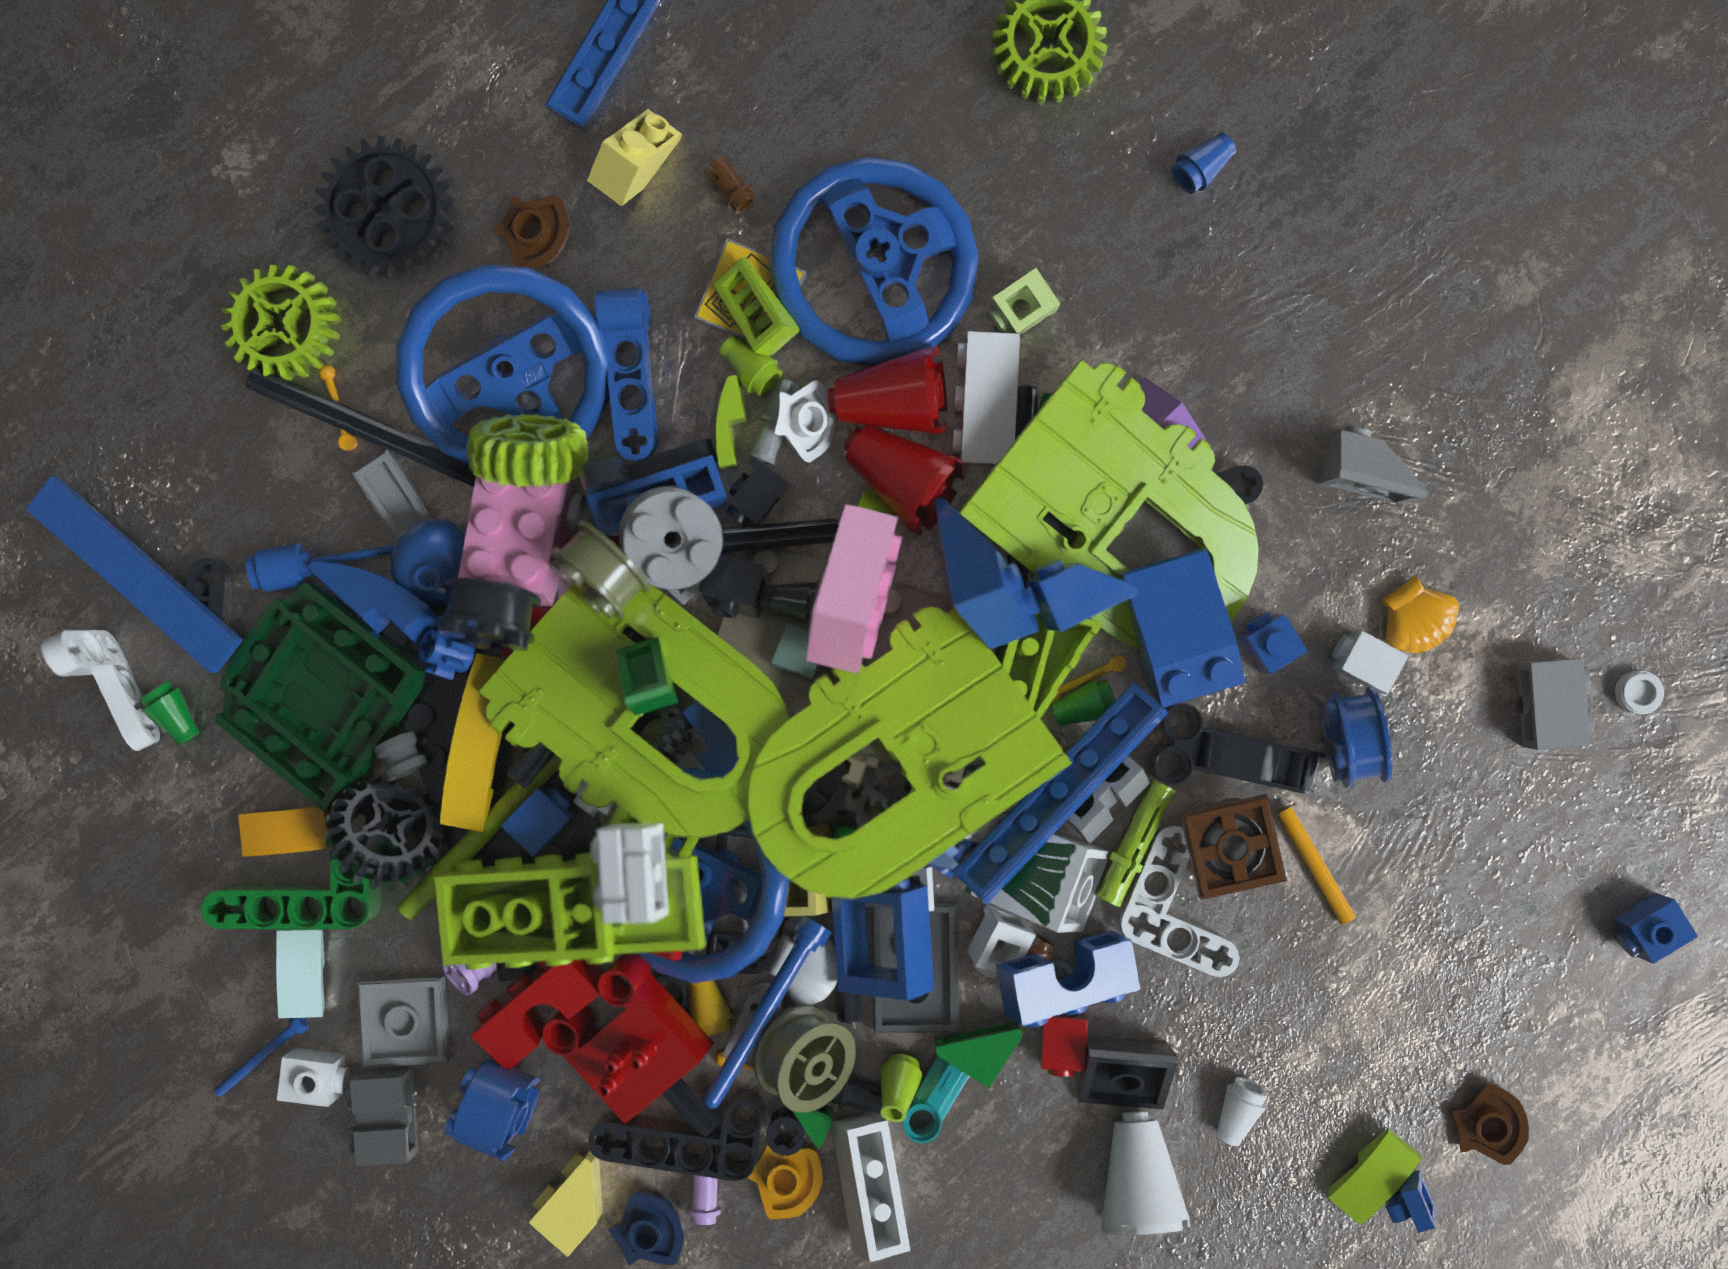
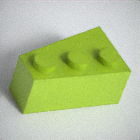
M1038 612L1035 613L1038 632L998 646L996 658L1040 719L1058 693L1057 690L1071 669H1074L1081 658V654L1104 623L1086 619L1062 632L1046 629Z

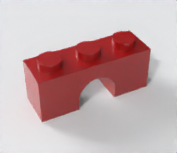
M573 959V962L569 964L547 966L545 961H538L537 965L539 967L533 973L528 975L526 972H523L510 983L506 989L508 992L506 996L500 1001L492 998L478 1011L475 1017L479 1021L471 1037L500 1066L507 1069L513 1068L538 1047L542 1038L545 1024L536 1016L532 1007L540 1004L553 1006L570 1020L600 995L598 981L604 971L597 964H588L586 959Z

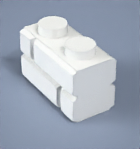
M613 824L597 829V836L593 839L591 854L594 863L599 864L600 882L595 887L594 900L597 909L602 910V922L650 923L667 916L668 903L663 824Z

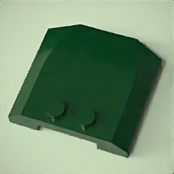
M304 583L298 587L300 590L284 599L279 598L266 606L222 675L220 690L225 691L222 713H216L215 723L321 811L331 812L333 802L337 798L341 799L343 791L348 786L354 789L357 788L358 783L361 782L377 758L373 749L391 737L422 690L425 670L315 583Z

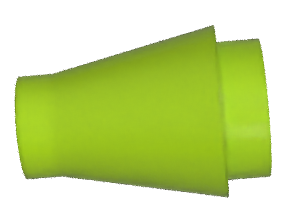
M736 335L729 337L719 349L718 354L727 362L748 393L755 392L759 397L765 396L775 387L777 380L782 376V370L777 367V360L768 355L754 353L750 345L743 342Z
M894 1054L887 1059L880 1070L882 1092L881 1115L888 1121L902 1122L907 1117V1111L922 1081L923 1074L920 1070V1064L915 1058L906 1054Z

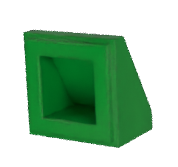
M824 1105L811 1112L801 1113L793 1111L813 1143L820 1149L833 1123V1108Z

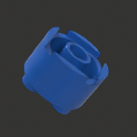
M493 1059L484 1061L479 1070L470 1068L460 1086V1093L465 1095L459 1110L455 1109L449 1117L445 1127V1134L453 1137V1140L459 1144L498 1160L506 1161L516 1149L515 1146L509 1144L513 1136L517 1133L523 1136L531 1120L539 1096V1089L532 1086L538 1084L540 1079L516 1068H504Z

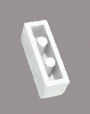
M968 331L966 343H958L956 369H964V386H956L954 412H962V428L953 429L952 455H960V460L965 462L967 466L995 467L1015 441L1020 334Z
M869 1112L834 1121L831 1128L853 1251L869 1262L910 1251L888 1120Z

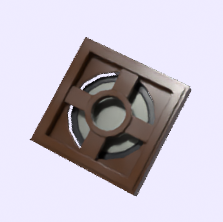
M1262 794L1244 799L1225 798L1221 802H1207L1201 805L1200 809L1180 813L1197 893L1201 900L1287 881L1268 795ZM1264 848H1266V853L1264 855L1261 865L1255 871H1252L1259 864L1264 852Z

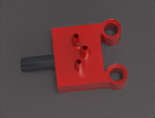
M624 953L612 963L598 981L599 994L603 1000L609 1005L623 1008L597 1030L594 1027V1013L588 1006H585L570 1020L558 1011L544 1026L542 1032L543 1041L549 1050L562 1055L624 1124L629 1122L662 1094L700 1136H707L717 1127L720 1122L719 1118L710 1108L706 1107L704 1101L682 1077L701 1062L714 1042L651 974L650 966L638 954ZM621 976H623V977L628 981V983L625 982V981L621 978Z

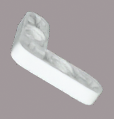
M65 630L42 641L41 649L44 659L57 675L94 676L121 735L133 750L140 751L160 740L158 726L142 712L145 708L139 699L143 697V694L118 642L108 631Z
M1176 824L1163 825L1157 829L1141 863L1144 867L1140 874L1137 873L1120 912V929L1127 938L1132 939V942L1209 975L1215 977L1228 976L1236 970L1239 964V952L1235 945L1224 936L1167 913L1190 857L1183 828ZM1176 832L1179 833L1178 840L1183 843V848L1181 851L1173 850L1171 852L1168 862L1176 865L1172 872L1164 865L1152 863L1156 855L1164 860L1167 847L1162 844V840L1164 837L1172 838ZM1152 872H1162L1167 877V888L1161 894H1149L1144 887L1145 878ZM1141 912H1145V919L1150 924L1159 928L1160 919L1166 920L1159 930L1158 942H1152L1156 935L1145 928H1140L1137 933H1133L1134 927L1128 922L1131 916L1139 917ZM1175 928H1184L1190 933V943L1184 950H1172L1167 944V937ZM1200 936L1206 937L1201 944L1213 951H1218L1221 945L1224 946L1223 952L1229 956L1227 962L1219 961L1216 967L1212 966L1213 960L1208 955L1197 952ZM1197 952V959H1192L1194 954Z

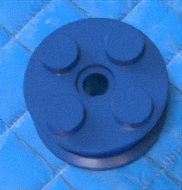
M1367 687L1363 695L1339 698L1336 692L1329 693L1328 701H1324L1325 715L1320 716V723L1324 740H1332L1334 755L1329 756V764L1333 781H1342L1346 788H1351L1354 780L1380 777L1382 782H1390L1393 767L1391 742L1385 712L1377 690L1374 687Z

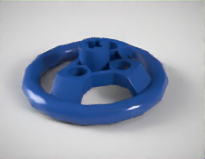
M867 156L830 165L795 190L774 225L768 267L776 297L800 329L798 333L803 340L838 361L874 366L927 347H934L954 332L974 298L979 255L969 217L944 183L909 162ZM871 183L901 188L926 203L929 208H923L908 216L881 208L876 205L869 188L865 184ZM820 204H823L828 210L884 326L887 336L885 340L875 341L849 337L821 321L802 295L795 268L799 234L814 209ZM852 207H860L867 212L869 222L862 228H853L845 221V212ZM918 228L926 235L927 244L920 249H911L904 243L903 233L907 229ZM951 250L953 262L949 289L934 315L928 319L924 303L915 284L925 259L942 251ZM873 252L879 253L883 258V262L879 263L876 257L868 259L867 256ZM891 285L901 287L907 296L906 303L900 307L887 305L882 297L883 290Z
M485 264L445 277L412 306L396 341V386L412 423L442 453L469 464V459H467L469 436L457 431L452 424L460 416L478 406L510 413L512 416L520 415L521 413L525 415H535L538 413L539 416L547 417L553 415L556 419H564L559 405L548 387L554 364L577 353H582L585 359L584 392L571 418L568 420L570 423L578 424L586 432V438L590 436L610 398L607 366L608 362H611L609 350H607L603 332L598 327L596 316L568 286L528 267ZM488 292L523 294L555 310V312L547 313L511 334H503L493 338L486 348L441 372L425 386L423 381V349L435 323L458 302ZM545 333L554 339L556 346L548 353H540L533 349L530 340L536 334ZM501 361H508L512 364V367H509V365L506 362L501 364L498 363ZM463 375H471L479 381L481 388L474 394H465L458 389L456 380ZM523 391H533L540 397L541 403L535 409H524L518 404L516 397Z
M696 768L682 770L685 774L699 780L717 777L722 779L726 776ZM751 819L743 824L757 847L762 874L740 864L737 857L727 849H711L697 842L690 855L697 856L705 941L711 932L714 921L730 913L747 921L748 928L744 935L722 952L694 956L693 954L697 950H684L681 959L675 961L649 952L636 953L658 973L691 983L730 978L764 954L784 919L789 879L783 876L764 855L753 833ZM663 833V840H665L667 834ZM685 837L675 838L672 846L676 852L679 851ZM738 879L747 888V897L744 902H741L735 895L734 887Z

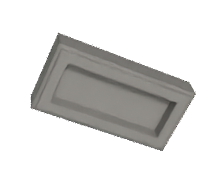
M390 450L384 451L352 472V475L396 542L401 534L407 531L415 522L434 518Z

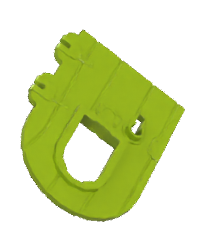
M1079 359L958 513L1036 576H1038L1036 569L1049 562L1061 559L1063 564H1080L1123 581L1121 573L1130 569L1110 554L1106 548L1120 534L1125 523L1132 519L1142 503L1146 501L1195 542L1199 549L1204 547L1207 549L1231 621L1238 614L1246 598L1249 596L1257 573L1259 546L1255 525L1245 503L1225 481L1212 471L1215 463V454L1208 442L1200 438L1190 449L1187 445L1195 438L1196 432L1188 425L1169 424L1164 429L1161 428L1142 411L1145 404V395L1137 381L1131 377L1125 381L1121 389L1117 386L1118 382L1125 375V371L1117 364L1100 363L1091 368L1087 363ZM1047 512H1050L1066 527L1077 531L1075 542L1068 544L1064 536L1043 520ZM1128 600L1090 617L1091 620L1104 623L1101 628L1108 634L1128 646L1139 648Z
M572 583L532 629L531 633L534 634L535 638L534 642L528 645V650H514L499 667L498 671L479 690V693L490 701L486 708V716L491 723L490 727L498 733H502L512 722L515 726L506 734V740L512 745L530 748L541 742L563 760L559 767V776L564 782L563 786L571 793H575L583 782L588 784V787L579 797L587 806L592 805L597 808H603L614 802L641 823H662L663 833L676 837L704 838L730 831L750 820L748 809L749 781L757 757L772 734L789 720L786 705L774 683L754 663L651 584V590L648 593L640 590L622 609L625 616L620 620L614 616L608 618L602 612L600 614L594 612L580 597L585 591ZM627 625L646 640L659 637L672 681L725 722L736 736L739 760L734 769L724 778L717 777L699 780L685 774L630 729L643 714L635 716L626 706L623 698L616 650L636 644L622 633Z
M932 606L925 609L921 608L912 614L920 628L914 631L911 628L910 622L906 619L895 625L896 628L890 637L892 650L867 667L861 664L859 674L832 668L833 675L840 681L834 686L825 673L816 678L809 692L811 705L793 716L772 734L758 755L749 781L748 809L753 833L768 860L783 876L801 888L834 898H860L881 893L910 877L1072 764L994 653L956 608L947 613L940 608ZM879 738L887 751L890 752L889 756L892 760L899 763L901 773L908 779L915 791L851 835L837 840L815 836L806 828L802 815H799L801 813L804 792L815 780ZM978 757L984 762V766L960 782L958 789L949 790L944 787L942 778L945 775L956 774L960 769Z

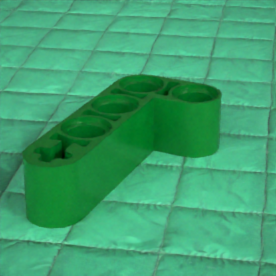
M331 860L330 884L228 885L211 892L205 897L201 905V914L206 924L216 929L350 930L367 923L376 917L380 911L381 881L374 890L371 889L369 884L371 880L366 878L354 884L353 877L355 873L351 870L340 874L339 865L342 860ZM308 896L313 897L320 904L319 916H313L307 910L306 900ZM265 897H270L277 904L276 916H271L264 909ZM350 897H356L363 904L364 910L361 917L355 916L349 910L348 902ZM223 901L226 905H241L245 903V906L231 912L230 908L223 906Z

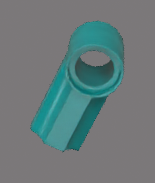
M936 1056L923 1077L909 1106L907 1117L902 1121L906 1135L917 1143H928L937 1137L941 1130L943 1119L970 1077L939 1056ZM915 1111H929L932 1114L931 1122L923 1128L912 1126L909 1120Z

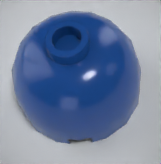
M431 518L415 522L407 531L401 534L392 550L390 571L394 583L410 591L429 607L438 608L446 606L448 592L443 589V582L450 578H458L466 534L456 528L457 524L449 520Z

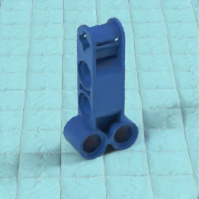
M640 287L596 291L595 310L599 329L603 331L607 350H609L611 362L609 361L607 366L614 442L617 451L622 457L627 460L638 461L651 456L655 452L659 439L647 329H650L648 295L646 290H641ZM630 341L635 344L639 353L637 361L633 365L626 367L618 360L617 353L623 343ZM630 385L637 386L643 394V402L636 410H630L622 401V393ZM634 428L637 429L639 436H646L647 444L640 446V453L636 452L635 446L628 445L627 437L634 435Z

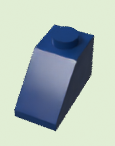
M1061 559L1036 569L1038 576L1026 582L1027 586L1032 587L1037 595L1040 604L1039 613L1046 629L1062 632L1138 594L1135 585L1080 564H1063Z

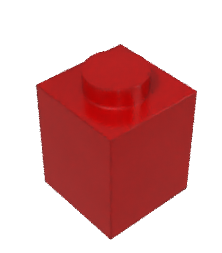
M1084 1012L1076 1015L1059 1014L1048 1018V1022L1040 1026L1038 1061L1041 1069H1048V1074L1058 1077H1071L1074 1075V1071L1085 1072L1088 1019Z

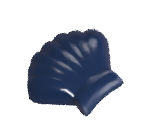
M645 1190L637 1191L630 1196L621 1222L609 1229L610 1234L621 1247L628 1265L634 1264L638 1259L674 1265L679 1259L685 1239L684 1224L672 1203L662 1196L651 1194Z

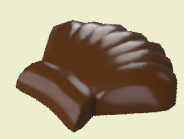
M513 196L505 216L495 228L494 233L506 239L516 267H528L534 270L538 267L546 266L557 259L559 252L565 247L566 240L570 235V221L566 206L558 196H549L528 202H523L518 197Z
M1497 1084L1486 1086L1467 1109L1452 1111L1459 1132L1461 1152L1475 1149L1500 1164L1511 1165L1521 1154L1529 1140L1527 1114L1520 1100Z

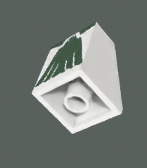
M1008 812L1001 813L998 824L1004 819ZM1056 831L989 903L1055 932H1083L1096 898L1095 894L1101 885L1112 851ZM966 886L964 892H966V893H968V894H970V895H972V896L977 897V896Z

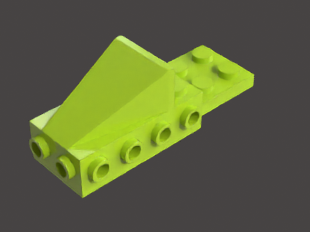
M591 852L578 854L576 858L562 861V855L560 854L540 856L535 858V864H522L521 857L495 860V866L482 867V860L455 863L454 871L434 877L443 966L465 965L467 970L490 967L492 963H505L507 968H516L531 965L532 961H545L547 966L569 964L573 962V959H586L588 964H599L614 960L613 954L700 950L706 945L697 856L665 857L668 915L650 923L602 922V910L597 909L594 900L595 887L600 882L599 864L594 863Z

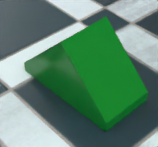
M659 637L616 650L623 698L626 706L635 716L678 703Z
M1011 1020L934 1037L937 1056L982 1085L990 1088L1021 1040L1022 1034L1019 1023Z

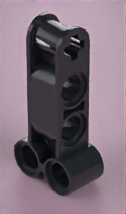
M1181 702L1165 707L1168 714L1157 726L1159 731L1165 737H1168L1167 743L1157 745L1148 757V768L1155 778L1169 785H1178L1184 783L1191 776L1193 770L1316 796V791H1313V785L1319 758H1324L1325 753L1203 727V719L1200 712L1194 706ZM1184 710L1188 714L1189 725L1183 732L1174 733L1170 727L1171 716L1176 711ZM1175 752L1180 759V766L1175 773L1164 775L1160 768L1161 760L1166 754Z

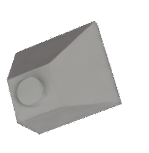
M1346 426L1345 431L1340 430L1330 435L1318 482L1319 485L1398 505L1426 500L1428 494L1426 487L1383 440L1371 438L1372 431L1356 426Z

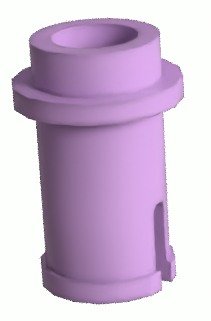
M692 1175L691 1206L687 1207V1214L691 1216V1223L696 1225L716 1223V1216L721 1214V1208L717 1206L716 1178Z

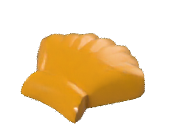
M1416 576L1411 577L1396 591L1380 599L1388 608L1386 644L1399 651L1417 654L1428 651L1448 638L1456 625L1459 604L1455 597L1447 593L1424 588Z
M767 1145L753 1173L748 1178L758 1184L764 1210L768 1218L773 1220L797 1217L802 1215L814 1203L823 1184V1169L820 1155L817 1151L807 1148L800 1149L797 1153L790 1156H781L774 1153Z

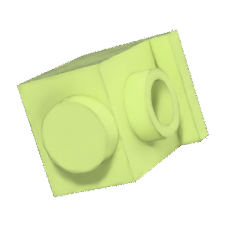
M1035 268L992 298L991 304L994 310L989 315L1001 333L1010 331L1011 333L1021 335L1046 317L1055 313L1061 303L1037 268ZM1017 302L1025 303L1028 307V313L1024 316L1016 315L1013 311V305Z

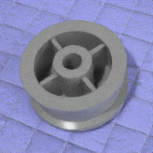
M658 487L639 495L627 507L619 526V545L621 551L647 579V583L663 589H681L698 583L714 568L722 549V530L714 511L703 500L681 488ZM670 531H675V539L671 543H664V536Z

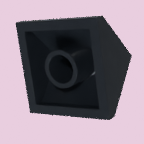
M1087 1036L1085 1072L1080 1071L1078 1103L1163 1110L1178 1065L1177 1055L1168 1042Z

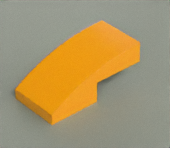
M317 806L238 814L242 857L331 848V846L325 845L324 842L326 831H328L325 827V821L330 812H323Z

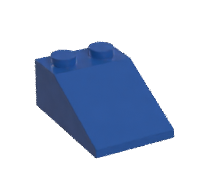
M943 497L935 500L952 600L956 610L989 649L1038 632L1035 613L1040 612L1039 600L1032 587L1025 588L1017 567L1014 564L1008 565L998 551Z
M1205 547L1121 573L1123 581L1135 585L1138 591L1137 595L1127 600L1148 689L1158 703L1165 708L1246 683L1236 637L1208 551Z

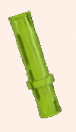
M1153 779L1149 781L1150 784L1117 852L1112 851L1109 857L1112 863L1099 890L1095 894L1099 898L1118 907H1121L1136 872L1141 873L1144 866L1140 863L1158 829L1173 794L1175 795L1176 790Z

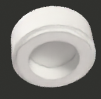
M1631 671L1624 674L1618 680L1615 687V697L1619 706L1625 711L1634 714H1648L1655 711L1661 705L1664 698V687L1660 679L1650 672Z

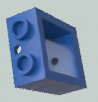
M909 878L878 894L860 898L832 897L838 992L909 1001L934 990L927 886L909 884ZM865 902L893 906L897 968L869 965Z

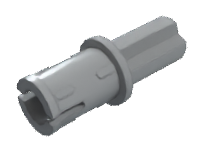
M788 379L777 380L765 415L760 414L759 420L762 423L748 456L751 458L755 457L760 462L772 466L775 465V459L784 437L774 434L778 416V396L780 392L792 396L801 389L800 385Z

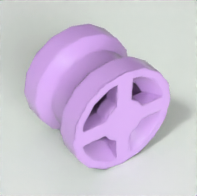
M442 963L444 973L449 981L465 995H471L477 990L478 984L482 979H490L498 971L496 963H492L490 967L467 970L465 965L443 966Z

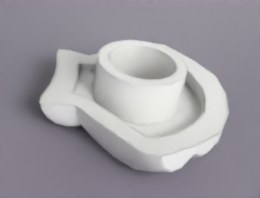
M817 380L809 383L792 396L784 392L779 393L778 416L774 428V434L785 436L793 451L801 459L809 463L822 455L830 447L836 427V413L831 414L829 411L828 391Z
M786 934L781 935L776 954L767 968V972L774 976L778 973L796 942ZM831 935L823 947L819 945L815 952L810 951L787 990L791 1001L797 1007L810 1006L826 999L836 986L838 981L835 942Z

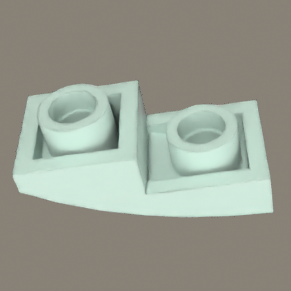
M277 929L276 982L278 1018L323 1017L325 1009L323 929Z

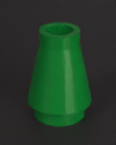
M1094 679L1066 697L1052 702V707L1057 722L1062 727L1067 724L1097 721L1116 699L1108 679L1100 682Z
M169 680L139 699L145 708L142 712L168 734L178 746L201 732L194 722L180 688L177 687L175 689Z

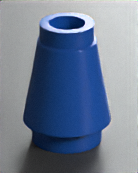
M1220 132L1215 137L1178 155L1176 163L1171 168L1174 180L1181 189L1189 194H1193L1197 190L1204 191L1230 160L1231 156L1236 153L1235 143L1227 134Z

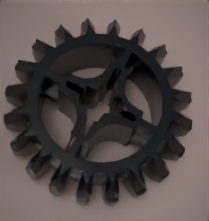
M380 775L375 779L372 786L363 778L358 783L356 789L348 786L343 791L341 799L337 798L333 802L330 810L332 813L327 816L325 821V827L328 831H326L324 842L325 845L331 846L329 851L330 860H342L339 865L340 874L351 870L355 872L353 877L354 884L366 878L371 880L369 884L372 890L378 887L380 881L385 882L389 891L396 888L398 880L408 887L413 884L415 877L422 879L427 875L430 869L429 866L433 867L440 857L439 851L442 850L445 844V836L442 835L445 825L440 824V819L436 817L440 814L439 806H428L430 801L429 793L420 796L415 794L417 789L415 783L408 786V788L400 786L401 783L398 778L393 780L390 785L386 784ZM364 813L366 817L365 825L360 832L354 834L351 822L357 816ZM416 832L418 846L408 853L405 849L406 840L409 834Z

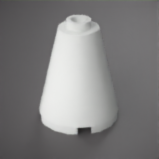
M1148 1111L1123 1112V1121L1114 1122L1102 1215V1231L1109 1234L1122 1235V1227L1128 1226V1229L1135 1231L1136 1235L1175 1232L1183 1230V1227L1189 1228V1215L1158 1120L1149 1119Z

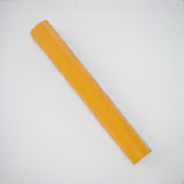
M1291 805L1281 808L1276 812V815L1339 923L1344 925L1351 922L1356 917L1294 809Z

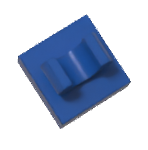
M1420 1170L1412 1172L1403 1183L1401 1191L1395 1192L1388 1200L1390 1204L1386 1205V1209L1392 1223L1402 1222L1412 1217L1418 1233L1435 1229L1437 1209Z

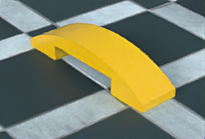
M476 654L466 683L452 738L444 782L440 824L485 832L494 790L490 788L502 733H498L490 727L491 723L486 716V708L490 701L480 694L479 690L498 671L506 659L501 660L500 657Z

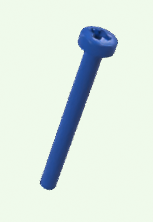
M289 1018L290 1025L214 1089L215 1094L219 1097L223 1096L296 1032L300 1034L305 1033L309 1029L307 1020L305 1018Z

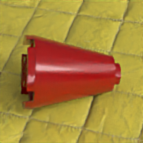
M937 346L927 347L836 378L834 387L828 388L827 393L830 413H837L840 422L929 434L946 433L947 422H939V411H948L943 362L934 363L933 357L940 354L939 348Z
M867 425L862 430L856 428L844 444V450L847 451L846 462L904 525L918 536L923 534L922 525L930 529L938 521L935 500L943 497L951 504L957 494V491L952 489L955 478L957 476L964 480L967 471L966 463L957 457Z

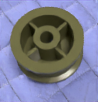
M580 520L577 523L579 532L561 550L556 547L550 550L555 560L549 566L566 583L573 582L585 591L580 597L597 614L602 612L608 618L614 616L621 620L625 616L622 609L640 590L648 593L651 590V586L646 582L647 579L619 548L596 528Z
M813 1006L790 1007L785 1009L765 1031L753 1055L752 1063L756 1079L762 1088L771 1094L778 1095L780 1101L790 1110L805 1113L823 1107L841 1091L852 1072L856 1047L849 1030L839 1023L831 1022L829 1017L820 1009Z

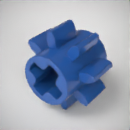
M429 630L420 642L418 653L420 660L427 662L424 669L425 672L453 680L455 672L463 673L470 667L474 657V648L464 644L465 638L449 637L440 634L436 630Z

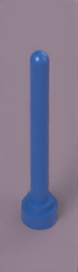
M801 916L795 925L794 930L797 932L793 940L796 942L704 1096L706 1107L714 1109L720 1105L810 951L815 952L819 945L823 947L831 935V931L810 918Z

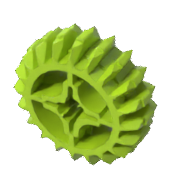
M1014 0L1006 1L1005 10L1007 14H997L995 24L1000 29L992 31L990 40L997 44L996 47L992 48L991 58L1001 61L997 66V74L1001 76L1011 73L1007 81L1009 89H1013L1021 83L1023 85L1021 92L1023 99L1028 98L1031 90L1038 91L1037 101L1041 104L1045 102L1047 92H1052L1053 99L1058 103L1063 99L1064 89L1072 97H1075L1080 91L1079 83L1087 87L1092 84L1094 78L1091 72L1101 71L1103 62L1098 57L1106 55L1108 46L1101 42L1106 37L1107 28L1096 25L1102 17L1100 10L1087 12L1091 0H1081L1080 2L1076 0H1019V3ZM1039 14H1055L1060 17L1056 20L1048 21L1042 19ZM1074 26L1078 30L1083 43V55L1080 60L1072 54L1074 48L1067 41L1070 30ZM1019 27L1026 33L1025 39L1031 44L1028 55L1024 60L1018 55L1014 44V34ZM1058 36L1054 49L1051 45L1050 49L1043 47L1040 50L1043 38L1047 42L1048 37L1055 39ZM1044 65H1052L1062 72L1043 73L1037 71V69Z
M276 264L270 265L268 275L259 268L253 269L254 282L244 277L238 278L243 290L240 294L235 291L227 292L230 299L234 300L235 303L233 308L229 306L221 308L223 314L231 317V321L220 325L222 331L233 334L227 339L225 344L231 350H238L234 356L236 362L240 364L248 363V372L257 367L262 369L263 376L269 374L279 375L280 378L287 381L293 380L295 372L302 378L309 377L308 364L321 369L323 362L318 356L321 353L328 356L334 355V350L327 346L328 340L340 339V334L331 330L330 326L342 321L339 315L329 312L337 305V302L330 296L325 297L328 287L322 282L315 283V276L307 271L300 274L299 269L292 265L287 266L284 272L280 266ZM282 291L300 293L294 300L288 298L281 304H276L268 299L269 296ZM257 310L259 314V321L257 326L253 329V319ZM274 313L283 316L282 322L289 334L279 330L281 325ZM311 316L310 329L306 337L303 326L307 318ZM282 342L293 346L295 349L289 354L277 357L267 356L263 353L268 347L275 348Z
M521 413L520 415L513 416L506 414L504 417H491L488 420H482L476 426L470 428L467 459H469V468L474 471V475L484 478L489 483L498 482L501 486L515 485L517 488L521 486L535 488L536 486L543 485L551 487L555 483L565 484L569 480L580 477L578 468L585 465L588 461V441H586V432L578 424L570 423L567 419H556L553 415L547 417L539 416L538 413L535 415Z

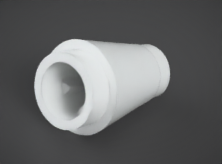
M1237 1077L1233 1084L1227 1086L1216 1135L1220 1140L1232 1146H1239L1242 1139L1245 1138L1268 1106L1265 1101L1268 1092L1261 1085L1252 1080Z

